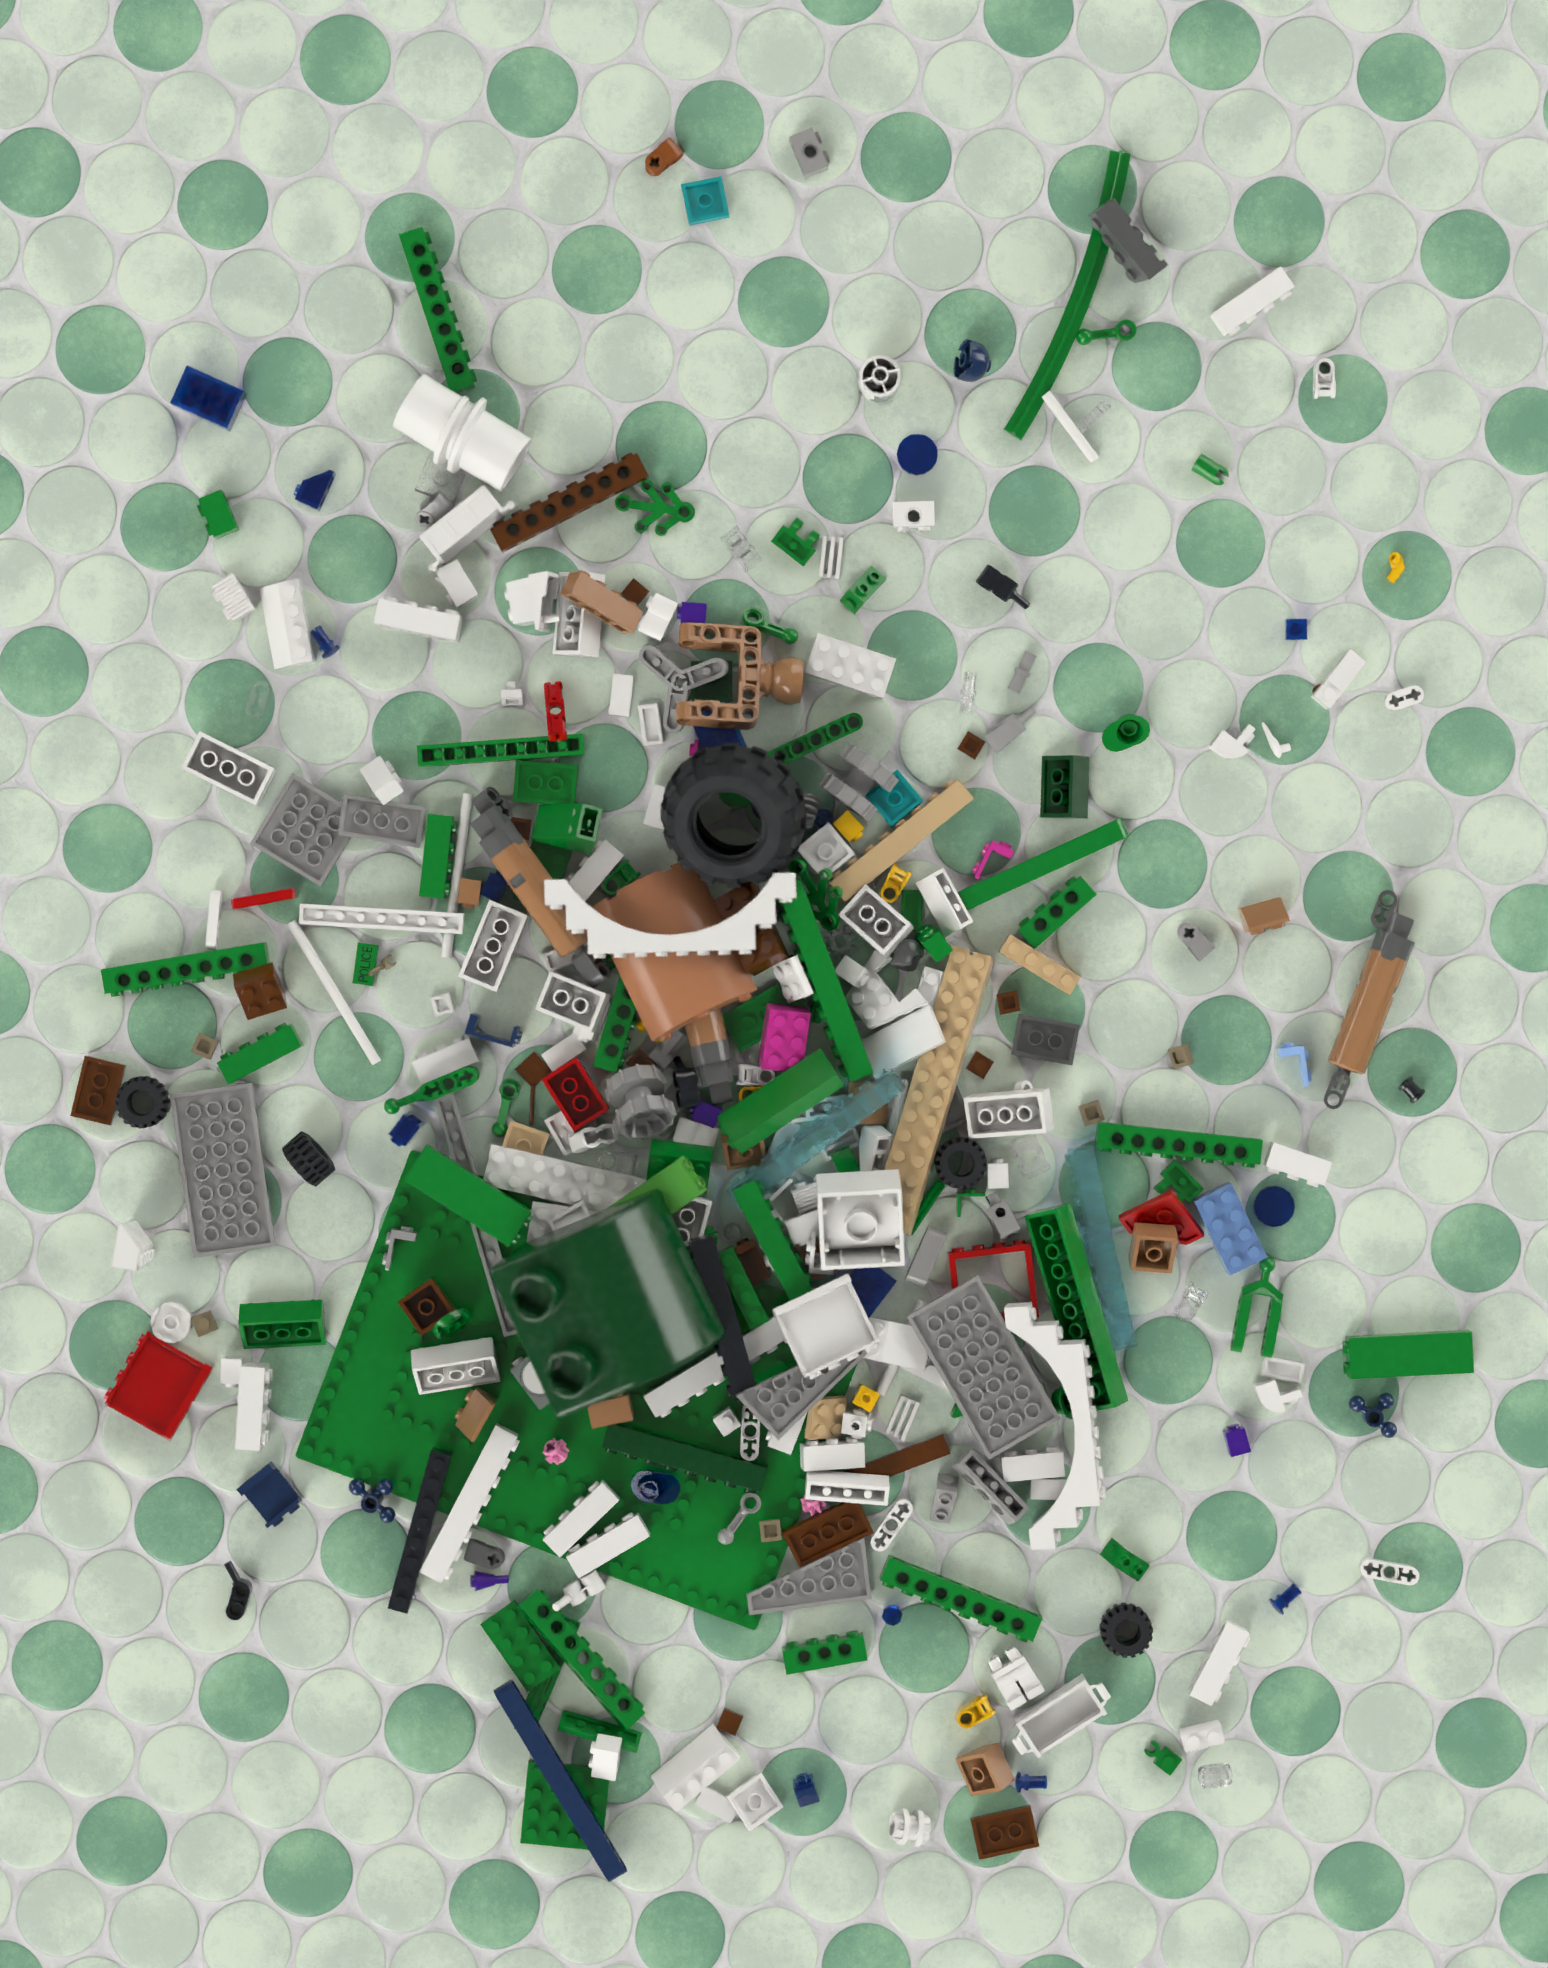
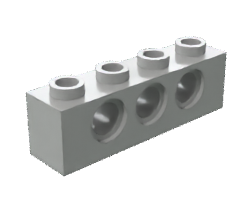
M973 1449L964 1451L951 1465L1007 1524L1016 1523L1029 1509L1024 1501Z

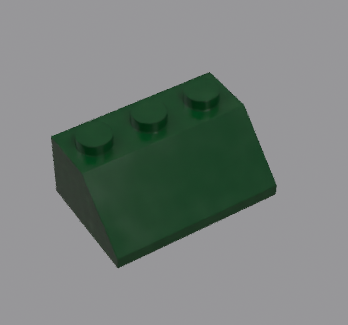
M1076 755L1042 756L1040 818L1088 819L1089 757Z

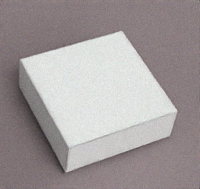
M450 992L430 997L435 1017L456 1012Z

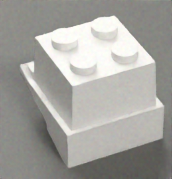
M545 571L529 574L527 578L507 582L504 594L510 604V609H508L510 621L520 626L535 624V630L550 632L551 623L561 621L559 613L552 614L553 601L557 599L559 575Z

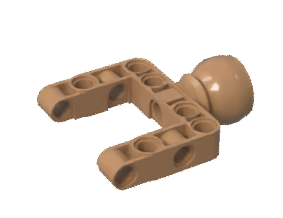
M690 622L679 625V646L681 648L738 653L736 704L720 703V701L712 700L676 702L677 724L750 730L756 725L759 714V699L764 695L768 697L771 694L778 702L788 705L801 702L804 675L803 660L795 657H786L777 660L773 665L770 661L765 663L761 659V633L756 627ZM711 635L713 636V639L709 640L706 639L704 636ZM750 637L754 639V642H748L746 638ZM745 657H752L754 661H747ZM750 695L753 699L747 700L743 696ZM707 711V712H709L711 715H710V716H704V715H702L701 712ZM749 714L752 716V718L746 719L743 717V715Z

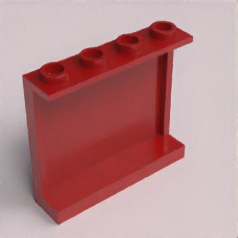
M147 1331L146 1335L141 1334L136 1343L138 1348L135 1353L131 1351L125 1362L128 1365L125 1370H120L115 1377L117 1383L114 1388H109L104 1396V1399H106L105 1405L164 1439L171 1441L211 1374L213 1367L206 1363L204 1365Z

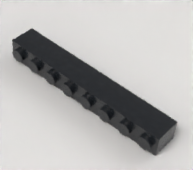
M711 1233L690 1239V1245L686 1247L691 1258L694 1257L696 1270L725 1331L724 1337L715 1345L717 1356H722L724 1364L720 1366L723 1377L728 1376L730 1384H726L729 1397L733 1396L734 1400L737 1401L739 1399L736 1394L756 1385L714 1235Z
M433 1446L430 1452L388 1609L407 1614L411 1607L451 1462L452 1451Z

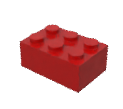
M575 1057L541 1079L574 1132L610 1109L578 1057Z

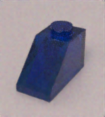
M328 470L303 480L301 485L298 484L294 491L295 500L320 512L336 473Z

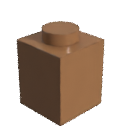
M461 878L458 903H462V908L474 909L475 905L480 906L483 881Z

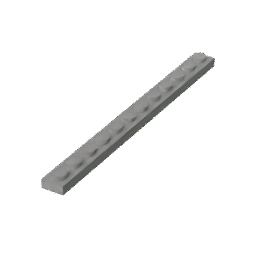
M455 1094L435 1099L434 1102L451 1159L479 1176ZM471 1223L503 1335L506 1337L516 1334V1329L490 1275V1269L503 1259L498 1240Z

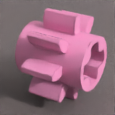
M553 1438V1440H549L545 1444L542 1453L550 1464L554 1461L558 1465L566 1460L569 1449L562 1439L557 1441Z
M805 1495L804 1498L800 1499L804 1513L809 1511L811 1516L818 1513L822 1514L823 1508L827 1507L825 1501L805 1499Z

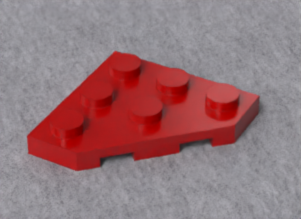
M1172 1189L1119 1214V1221L1129 1234L1133 1233L1134 1222L1175 1225L1178 1244L1188 1245L1204 1237V1231Z

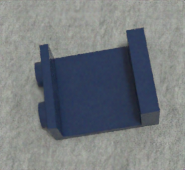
M470 1014L464 1034L512 1048L516 1044H520L523 1034L520 1031V1026H514L509 1041L478 1032L477 1028L481 1015Z
M272 1461L236 1489L241 1496L245 1495L265 1519L267 1522L265 1526L267 1528L271 1525L276 1527L284 1520L282 1516L287 1512L290 1514L295 1512L300 1507L298 1503L302 1500Z

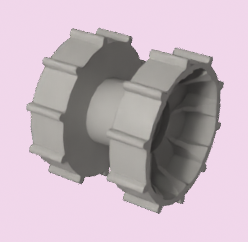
M848 744L840 756L853 767L843 782L827 772L819 786L849 810L869 822L877 808L864 797L874 784L891 792L899 780L869 755L857 747Z
M636 1064V1066L624 1070L620 1069L618 1073L606 1080L607 1088L604 1089L607 1102L612 1103L617 1109L615 1110L616 1119L613 1120L617 1134L620 1133L626 1140H644L645 1138L662 1134V1131L666 1130L670 1125H674L673 1120L676 1111L673 1101H668L664 1097V1085H667L663 1071H659L655 1067V1064L651 1066Z

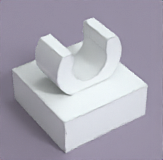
M515 681L507 682V690H501L502 705H523L522 689H516Z

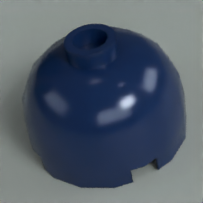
M964 340L958 349L962 351L960 358L955 357L954 376L958 380L965 382L978 381L991 368L988 351L982 344L976 341Z

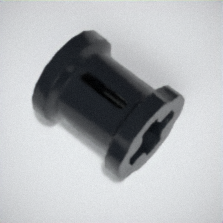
M1411 1076L1398 1087L1400 1091H1403L1410 1098L1412 1104L1425 1093L1424 1089H1420L1414 1083Z

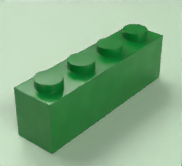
M428 814L419 896L445 899L446 895L450 894L451 884L447 883L448 874H452L453 862H449L450 854H454L455 842H452V833L456 834L457 821H454L453 816Z
M285 1022L275 1027L276 1032L270 1035L266 1032L256 1037L257 1042L253 1044L247 1042L239 1046L240 1051L234 1054L230 1051L220 1056L221 1061L217 1062L227 1084H232L304 1046L293 1024L287 1026Z

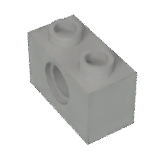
M811 127L789 137V143L805 179L828 170L827 163H830L827 152H822L819 144L822 141L818 132L814 133ZM812 148L816 151V155L808 157L805 154V150Z

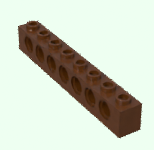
M626 454L621 457V462L617 464L611 462L603 467V471L597 474L592 472L586 475L584 481L580 483L574 481L566 486L567 489L563 492L555 491L548 495L549 499L543 502L538 500L530 504V509L524 512L522 509L511 514L512 518L506 521L501 519L493 523V528L490 530L501 552L504 553L648 479V473L638 454ZM621 468H627L630 473L628 477L620 478L618 471ZM604 477L611 480V484L607 488H603L599 484L600 480ZM583 488H592V495L590 497L582 496L581 491ZM567 496L574 498V504L570 507L563 504V500ZM554 506L556 513L553 516H547L545 514L546 507ZM530 515L538 518L537 523L533 526L526 523ZM511 525L519 526V532L516 535L508 533V528Z

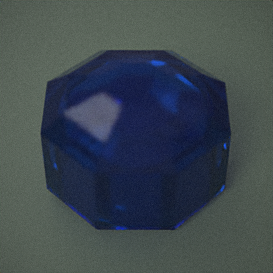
M890 1604L883 1609L882 1618L886 1624L895 1626L901 1622L902 1612L898 1606Z

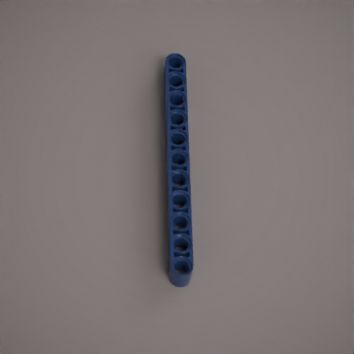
M511 1679L494 1689L497 1700L608 1882H611L626 1873L627 1868L514 1681Z

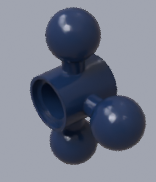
M1382 1393L1378 1397L1377 1407H1366L1365 1400L1361 1396H1353L1349 1400L1350 1409L1354 1412L1361 1411L1364 1422L1369 1426L1380 1427L1382 1435L1386 1438H1392L1396 1435V1425L1393 1422H1384V1415L1382 1413L1384 1409H1389L1394 1405V1397L1390 1393ZM1371 1412H1377L1378 1418L1374 1422H1369L1368 1420Z
M354 1479L349 1483L350 1493L363 1497L361 1507L365 1512L374 1513L378 1511L379 1518L384 1523H390L395 1519L396 1513L394 1509L381 1505L383 1495H389L394 1489L391 1480H380L377 1489H371L368 1492L365 1490L364 1482L360 1479ZM368 1498L375 1499L376 1504H371Z

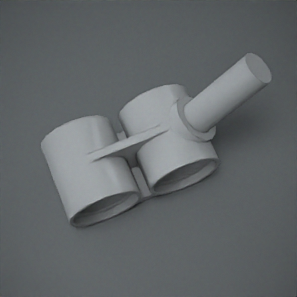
M1031 706L1019 717L1014 714L1010 715L999 727L997 726L985 736L984 739L996 753L1000 752L1011 740L1013 741L1026 730L1024 723L1036 713L1035 708Z

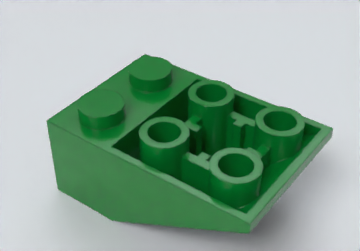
M583 803L539 805L531 840L591 855L596 842L603 808Z

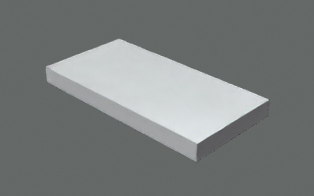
M926 1005L861 1040L875 1079L946 1042L931 1005Z

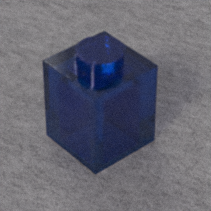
M498 870L496 873L490 872L480 894L500 903L509 884Z

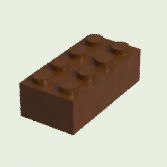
M750 881L745 882L744 887L735 888L716 898L714 901L723 921L740 912L761 892L759 886L750 883ZM772 924V928L759 929V925H756V950H752V954H739V950H736L745 972L753 976L789 958V954L775 924Z

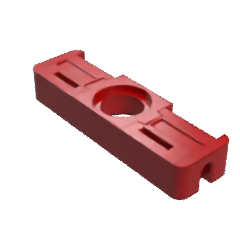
M556 681L552 685L551 682L544 683L547 728L550 741L567 739L561 681ZM553 708H559L561 710V712L556 715L550 713L551 709Z
M295 888L231 899L232 909L235 910L295 899L297 895Z

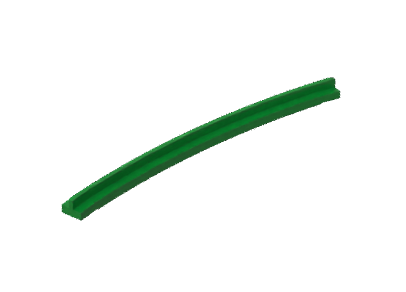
M1110 150L1099 206L1107 200L1114 198L1119 205L1121 204L1131 154L1123 153L1122 150H1119V152ZM1094 227L1074 288L1054 337L1027 391L1004 428L1006 432L1019 440H1022L1044 402L1042 396L1051 390L1068 356L1100 277L1109 247L1104 244L1103 236Z

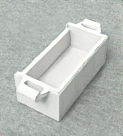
M485 485L479 487L420 535V539L437 559L436 562L429 564V570L435 573L439 567L444 566L490 529L493 523L501 520L509 511H513L515 509L514 502L508 501L502 508Z
M1082 1673L1015 1716L1014 1721L1020 1731L1012 1742L1021 1755L1034 1752L1037 1758H1040L1049 1749L1060 1744L1102 1715L1105 1716L1107 1712L1104 1705L1111 1696L1102 1682L1090 1685ZM1094 1688L1097 1689L1104 1701L1101 1702L1093 1690ZM1019 1736H1024L1027 1743L1031 1747L1030 1749L1027 1750Z

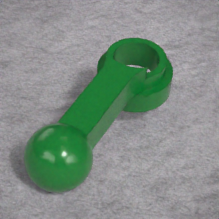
M1125 319L1120 321L1115 328L1090 331L1084 328L1077 332L1076 340L1081 345H1087L1093 340L1108 338L1129 341L1136 334V326L1131 320ZM1121 326L1129 327V336H1123L1120 333Z
M751 607L744 611L742 620L746 626L756 627L763 633L783 639L787 644H794L798 640V632L794 628H784L763 620L764 615L759 609ZM748 617H753L757 621L752 622L748 619Z
M505 1079L499 1087L502 1102L498 1120L492 1126V1133L499 1138L506 1135L508 1129L506 1121L510 1104L519 1095L521 1090L520 1084L515 1079ZM506 1085L512 1086L515 1089V1093L508 1095L505 1093L504 1087Z

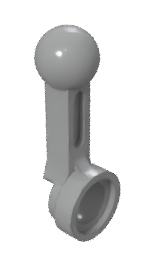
M746 1493L742 1496L740 1510L727 1528L721 1529L718 1533L720 1543L724 1545L730 1544L734 1540V1532L748 1513H755L760 1509L761 1500L758 1495ZM748 1497H753L756 1500V1505L752 1509L745 1507L744 1502Z

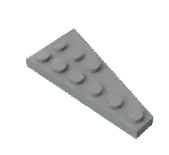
M865 1539L857 1540L746 1593L749 1615L872 1599Z

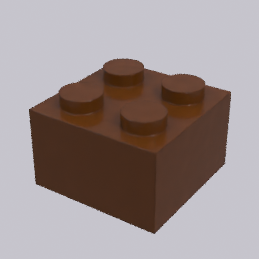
M273 962L233 974L234 988L247 1020L287 1008L286 994Z
M434 1276L398 1301V1304L421 1336L431 1330L441 1318L457 1310Z

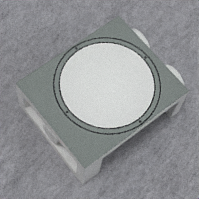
M521 1356L512 1362L511 1373L538 1409L541 1410L549 1404V1401L528 1356L524 1359Z

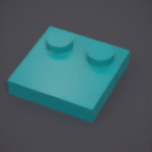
M721 176L681 184L689 226L730 218Z
M898 769L892 773L899 781L891 792L877 785L866 795L891 828L924 802Z

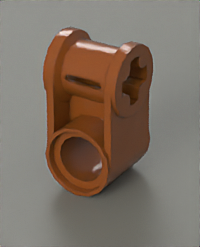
M670 137L667 138L646 157L645 168L650 176H659L667 168L680 160L684 153ZM651 162H653L654 164L658 162V167H651Z

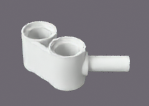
M594 1569L580 1579L562 1588L564 1597L552 1605L553 1609L559 1611L568 1603L574 1607L585 1601L588 1595L591 1597L604 1590L606 1586L597 1570Z

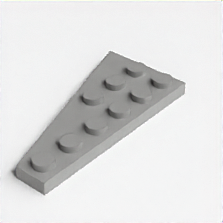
M865 1350L858 1352L859 1357L849 1362L845 1358L839 1361L840 1366L830 1371L827 1367L821 1370L822 1375L810 1379L809 1376L804 1378L797 1364L736 1394V1396L779 1440L867 1352Z

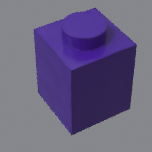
M682 602V607H677V619H681V624L686 622L706 624L707 604Z
M701 1100L700 1106H693L689 1114L693 1115L692 1120L715 1128L718 1121L717 1116L720 1115L722 1108Z
M1232 1424L1227 1426V1430H1223L1227 1450L1231 1457L1251 1452L1246 1430L1243 1426Z

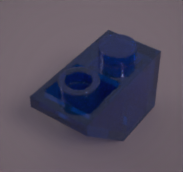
M808 1773L798 1774L793 1779V1789L799 1806L804 1807L820 1802L813 1773L809 1775Z

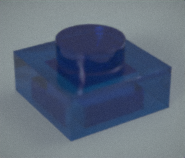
M1286 619L1285 640H1307V619Z

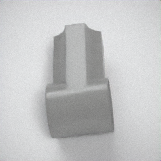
M680 1030L672 1033V1038L661 1043L659 1042L648 1056L663 1069L667 1067L675 1057L677 1050L687 1039V1036Z

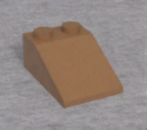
M476 1387L474 1391L470 1389L465 1398V1401L468 1403L464 1409L460 1407L454 1417L457 1419L455 1425L472 1442L475 1441L498 1400L497 1397L479 1387Z

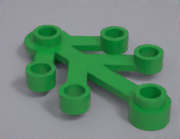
M648 479L643 480L640 486L641 490L646 492L654 503L631 500L626 494H621L615 499V506L619 511L625 512L629 509L653 512L645 519L635 523V530L638 533H644L649 525L664 514H671L673 516L665 523H659L655 527V532L658 536H665L667 530L679 521L683 523L689 522L695 515L693 505L689 502H682L674 492L672 484L668 482L662 484L661 492L670 498L674 506L664 503L653 488L652 482ZM646 482L651 485L648 490L643 488V484ZM666 485L671 487V491L668 493L663 490ZM626 500L627 506L621 507L619 505L620 501ZM682 509L689 511L687 516L681 515ZM639 523H643L645 525V528L643 530L637 529V525ZM663 526L665 532L659 533L657 531L658 527Z
M796 858L790 862L789 870L791 873H796V876L801 877L809 893H806L809 903L816 905L820 912L813 910L811 906L815 919L820 921V925L825 930H835L840 924L836 908L838 899L843 895L842 889L839 886H835L829 890L830 901L827 907L824 900L828 880L833 876L832 871L828 868L819 871L817 890L807 872V862L802 858Z

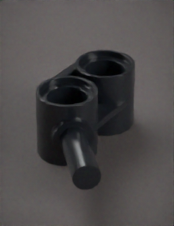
M987 564L976 579L977 584L989 592L992 590V593L1004 602L1012 599L1024 609L1030 606V603L1017 593L1016 589L1019 585L1008 576L1001 574L991 565Z
M674 1057L673 1061L677 1069L673 1070V1082L675 1088H679L676 1091L678 1107L700 1106L701 1097L695 1068L685 1067L681 1057Z
M229 1561L224 1566L233 1581V1587L226 1607V1615L231 1620H238L247 1610L253 1586L249 1580L243 1579V1577L240 1578L232 1561ZM244 1585L247 1588V1593L240 1594L237 1586ZM238 1605L241 1608V1613H233L231 1606Z

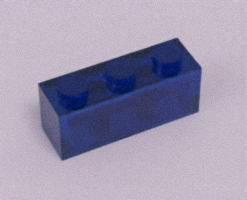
M411 1112L403 1114L390 1131L389 1135L392 1137L390 1140L399 1147L402 1145L406 1147L411 1144L425 1123Z

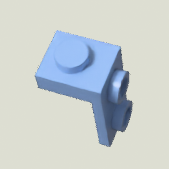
M1294 1042L1282 1043L1281 1048H1276L1277 1056L1298 1055L1302 1086H1309L1312 1077L1311 1071L1307 1069L1306 1061H1309L1308 1050L1304 1049V1045L1294 1046Z

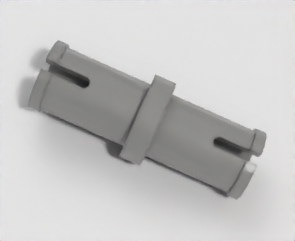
M1027 651L1024 652L1019 666L1014 669L1016 672L1008 689L1020 693L1026 677L1030 676L1029 671L1037 657L1036 655Z

